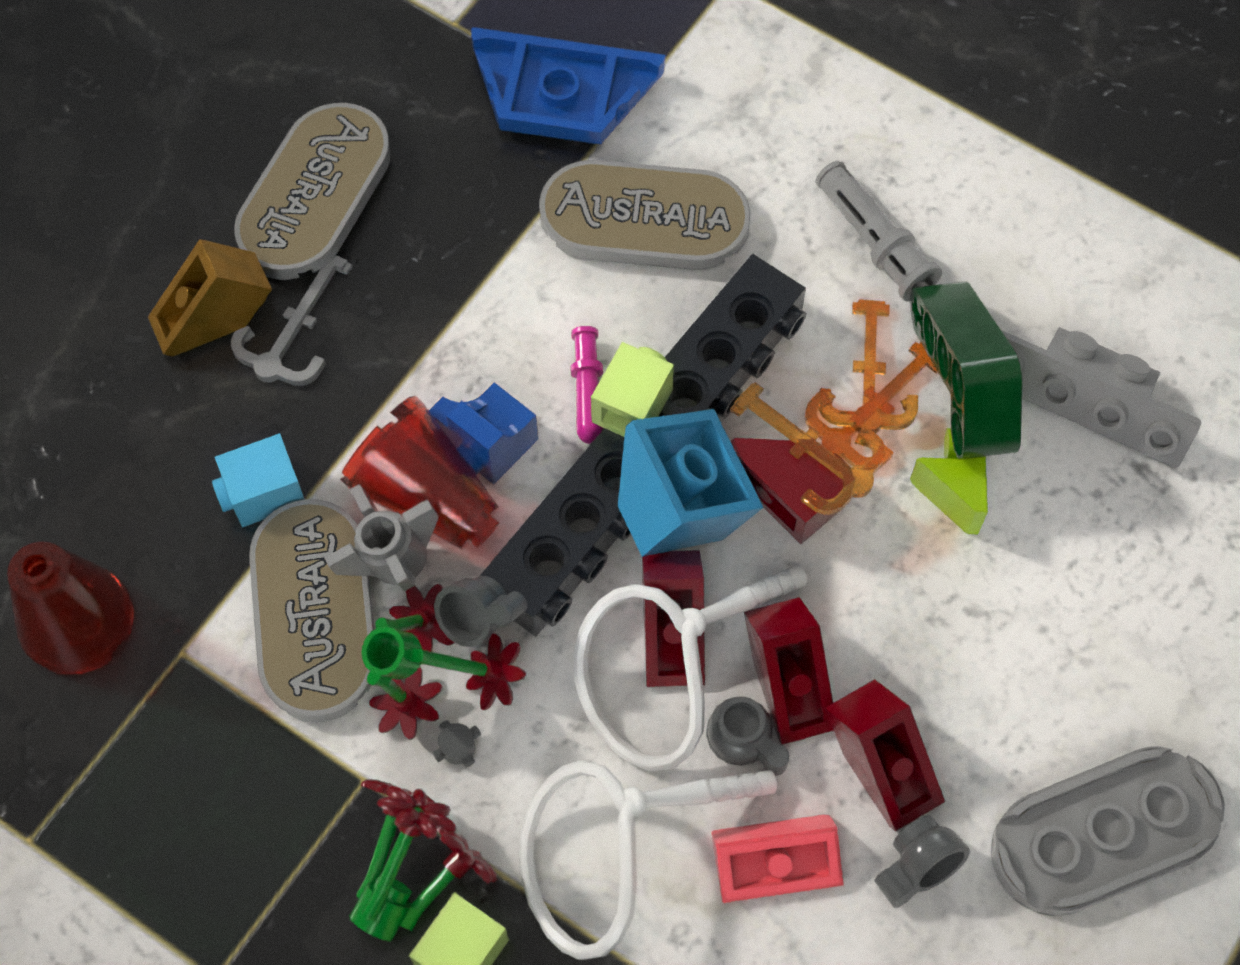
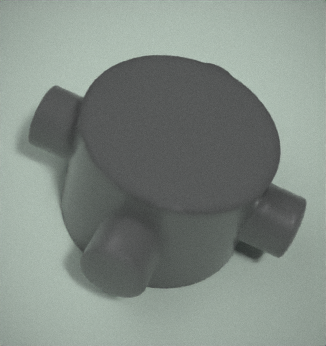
M449 720L442 722L439 725L441 730L438 737L439 749L432 752L436 761L440 762L445 759L452 764H463L466 768L475 763L473 758L476 748L475 739L481 736L478 727L474 725L469 729L460 723L451 724Z

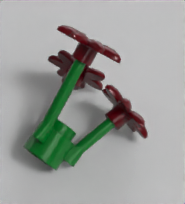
M441 584L434 585L428 591L425 599L415 585L406 590L409 606L399 605L390 608L389 613L395 620L382 617L377 619L375 623L376 629L368 634L362 646V660L365 667L370 671L367 675V682L370 685L381 687L387 693L372 697L369 701V705L372 708L387 711L378 725V731L380 733H388L400 723L404 736L412 740L417 732L416 717L432 722L439 720V713L426 702L439 695L443 686L438 682L421 686L423 680L421 664L473 674L466 683V689H482L480 695V707L482 710L489 709L495 702L496 697L503 705L510 706L513 702V691L509 682H518L526 677L525 670L518 666H513L521 650L520 644L512 642L503 649L501 637L497 634H492L488 643V655L480 651H473L470 654L471 660L432 652L433 638L447 646L455 643L441 630L435 618L434 604L436 596L443 587Z
M377 779L362 781V787L387 795V797H382L377 802V805L383 808L382 813L387 815L367 875L356 894L359 900L349 916L350 920L362 931L378 939L392 941L400 926L413 930L422 912L455 877L461 879L471 868L487 884L490 882L494 883L497 880L495 870L483 859L481 852L473 849L469 850V845L464 836L455 833L457 827L447 817L451 811L448 805L435 802L422 789H416L414 792H411L406 788L401 789L391 783ZM398 826L401 832L385 865ZM438 831L441 835L440 840L453 852L443 861L445 868L410 903L407 900L412 893L411 890L402 882L396 880L395 877L413 838L419 837L423 833L427 837L434 839Z

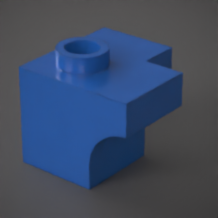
M495 382L481 396L474 400L455 402L443 396L428 411L433 436L452 451V458L459 467L473 477L480 473L493 485L538 440L536 415Z

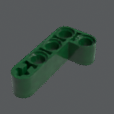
M967 281L913 287L910 296V312L914 331L951 394V436L956 456L960 460L1019 452L1022 421V373L1015 350Z

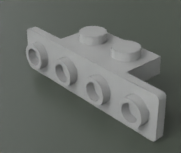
M1059 327L1047 350L1001 330L1019 359L1022 373V399L1175 468L1180 466L1200 429L1201 420L1151 397L1161 372L1150 368L1144 360L1131 354L1121 355L1099 345L1094 338L1083 332H1070Z

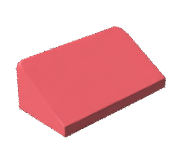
M817 815L719 829L711 832L723 903L844 886L838 831L830 815Z

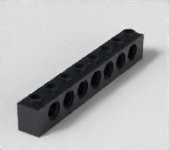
M752 253L665 356L667 362L674 364L673 391L658 417L714 409L717 416L720 415L726 418L740 401L743 394L741 387L751 375L757 379L769 367L775 355L774 347L783 337L790 340L802 326L807 315L802 310L806 287ZM744 321H753L758 323L761 327L755 329H748L741 326L739 323ZM713 359H721L730 365L724 368H715L706 362ZM679 398H689L694 400L697 405L690 408H682L673 402ZM604 428L480 574V576H487L496 580L502 586L506 595L515 591L525 597L527 609L513 621L535 637H537L546 624L553 627L561 621L572 604L573 599L570 595L583 580L586 583H590L598 576L608 559V555L605 553L616 539L619 538L624 541L631 535L618 508L619 490L610 489L605 485V482L621 477L624 437ZM582 518L590 519L597 524L594 529L588 532H577L569 527L572 522ZM545 560L556 561L562 565V568L553 575H541L533 570L538 563Z

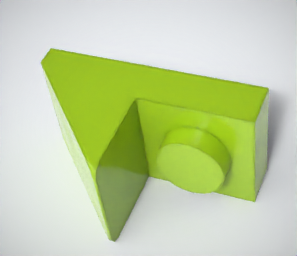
M947 428L944 438V458L922 457L916 459L910 480L924 496L966 534L978 535L988 513L986 456L959 460L954 451L951 428Z

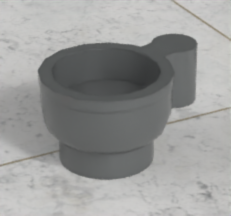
M487 576L464 578L453 582L441 590L436 596L434 604L435 618L441 630L450 640L466 647L481 645L499 626H507L527 609V601L522 594L514 591L506 595L502 586L496 580Z
M738 696L726 699L716 706L708 720L706 737L710 749L717 758L728 764L739 766L755 763L758 760L764 765L766 771H772L775 776L781 775L787 768L790 756L789 751L785 746L772 741V722L769 713L760 703L748 697Z
M930 815L923 816L910 823L896 836L893 846L901 857L889 868L878 874L874 881L894 908H898L907 903L916 893L929 890L951 877L968 859L970 848L955 831L948 827L939 826Z

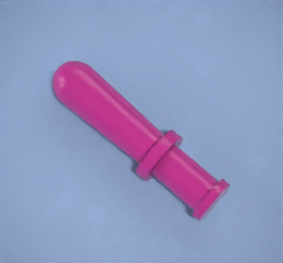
M580 326L571 331L572 340L575 342L576 362L571 364L570 370L571 376L576 378L577 435L582 442L591 444L604 429L592 423L591 396L599 383V377L604 372L603 364L597 361L596 339L599 337L598 329L592 326Z

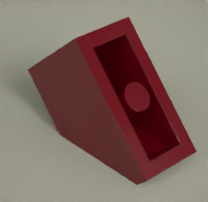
M733 438L730 441L764 509L800 544L805 542L849 504L855 484L849 466L840 456L833 452L828 454L816 442Z
M700 550L668 551L642 557V584L661 589L680 606L681 610L687 608L703 609L704 575ZM643 599L646 687L688 686L682 647V633L675 628L665 610L653 600ZM704 631L701 636L697 637L703 685H705Z
M798 597L744 612L753 663L781 745L834 731L825 707L833 703L820 625L801 598Z
M874 679L825 707L843 756L889 827L895 832L945 803L910 705Z

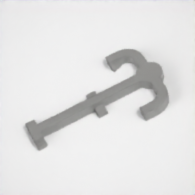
M336 255L329 264L320 269L297 308L287 307L283 317L289 319L270 352L256 355L244 349V344L256 336L249 326L235 331L231 338V348L236 359L242 364L253 368L257 378L263 382L269 383L279 379L293 386H305L315 381L326 365L325 359L315 355L313 359H310L309 366L303 371H293L286 368L281 360L302 326L313 329L317 319L309 314L334 273L338 271L348 275L353 268L352 264Z

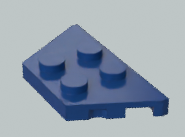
M472 27L471 31L472 46L500 130L602 144L664 74L666 55L475 27Z

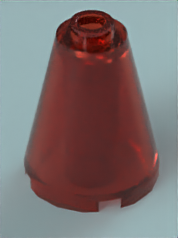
M416 396L408 397L390 412L398 421L396 423L391 421L382 429L376 426L356 449L341 472L344 477L340 479V482L348 489H352L360 484L374 503L389 511L396 512L402 517V513L428 499L439 517L432 534L461 550L470 542L478 549L500 525V522L493 517L499 506L426 405Z
M49 542L28 544L12 557L8 566L7 577L16 634L25 653L39 665L57 674H83L104 666L113 658L112 653L118 648L123 639L127 641L133 624L134 608L128 590L121 580L111 571Z

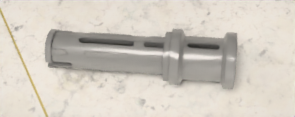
M834 161L825 166L815 180L817 186L822 188L845 216L846 220L851 223L872 249L870 253L872 263L880 270L885 269L899 286V296L904 301L910 302L913 287L936 285L941 278L942 269L937 263L928 262L916 248L913 234L907 229L896 228L872 197L867 194L846 169V165L842 161Z

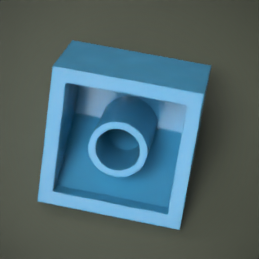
M714 409L632 420L625 427L618 508L642 557L724 540L764 508Z

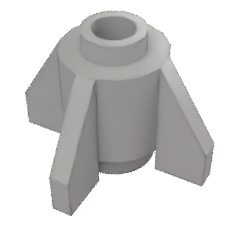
M360 484L353 487L350 491L365 517L356 529L354 537L355 548L349 543L324 557L329 568L336 575L376 576L384 583L399 585L403 591L408 590L415 585V579L423 570L427 560L426 548L439 518L434 507L427 499L402 513V517L396 512L378 511Z

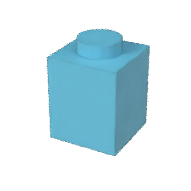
M280 433L215 456L222 476L212 480L215 493L223 512L234 509L242 528L264 520L274 510L285 504L305 500Z

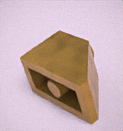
M199 239L148 316L163 355H178L246 327L259 307L264 304L272 288L255 252Z

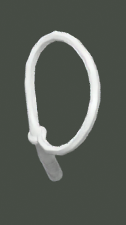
M793 566L785 571L774 574V576H769L762 579V581L743 587L701 610L695 608L681 610L680 606L661 589L640 584L614 589L599 599L587 613L578 632L573 653L574 680L579 699L590 723L611 750L629 764L649 772L675 768L692 755L704 732L705 696L697 637L702 635L706 625L711 622L752 610L757 606L768 603L769 600L773 601L780 598L781 595L784 596L803 588L807 584L805 571L799 566ZM635 597L653 600L668 613L675 628L682 633V647L690 700L689 730L678 748L668 755L657 757L639 752L617 734L601 712L594 697L588 674L590 643L599 621L616 604Z
M578 761L559 768L545 780L534 795L527 809L520 834L519 865L522 884L528 905L546 937L560 951L578 960L606 956L622 942L634 917L637 887L635 818L643 815L646 808L713 803V801L723 802L729 799L736 800L744 797L771 795L777 789L775 774L768 770L756 772L755 774H741V776L731 775L726 776V778L702 779L659 790L642 792L636 787L623 789L621 782L603 765ZM581 775L597 778L608 789L615 806L620 811L618 817L620 867L618 911L609 931L598 942L589 945L573 940L556 924L543 901L536 879L534 863V838L540 816L548 800L566 781Z

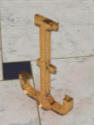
M858 299V302L852 303V314L865 315L864 361L853 360L852 372L863 373L862 406L855 412L840 411L832 406L836 396L831 393V389L820 388L819 411L827 422L837 426L854 427L858 433L866 436L874 435L880 429H905L915 421L918 412V395H907V398L900 401L905 410L900 415L882 414L878 408L874 407L875 374L885 375L886 363L876 362L877 316L889 317L890 305L885 304V301Z
M915 342L908 350L916 358L879 393L870 388L863 395V398L869 403L842 428H829L817 416L818 411L831 407L828 400L829 397L820 390L808 402L805 411L806 425L822 440L821 448L825 452L837 454L852 467L863 472L876 471L893 457L894 452L886 445L883 448L878 447V452L875 456L864 457L850 446L851 437L877 412L880 411L888 418L895 411V408L888 402L925 366L935 374L938 373L921 342L919 344Z
M756 382L752 383L730 408V411L738 417L747 408L795 443L790 449V454L799 459L807 452L843 480V489L833 499L821 498L810 488L802 495L801 501L815 512L825 515L835 514L841 511L853 497L862 498L871 492L874 483L873 475L881 467L885 457V445L882 439L868 427L864 426L858 433L855 444L869 447L872 451V457L864 466L850 467L816 441L820 436L818 431L810 427L805 433L761 400L759 395L764 391V388Z

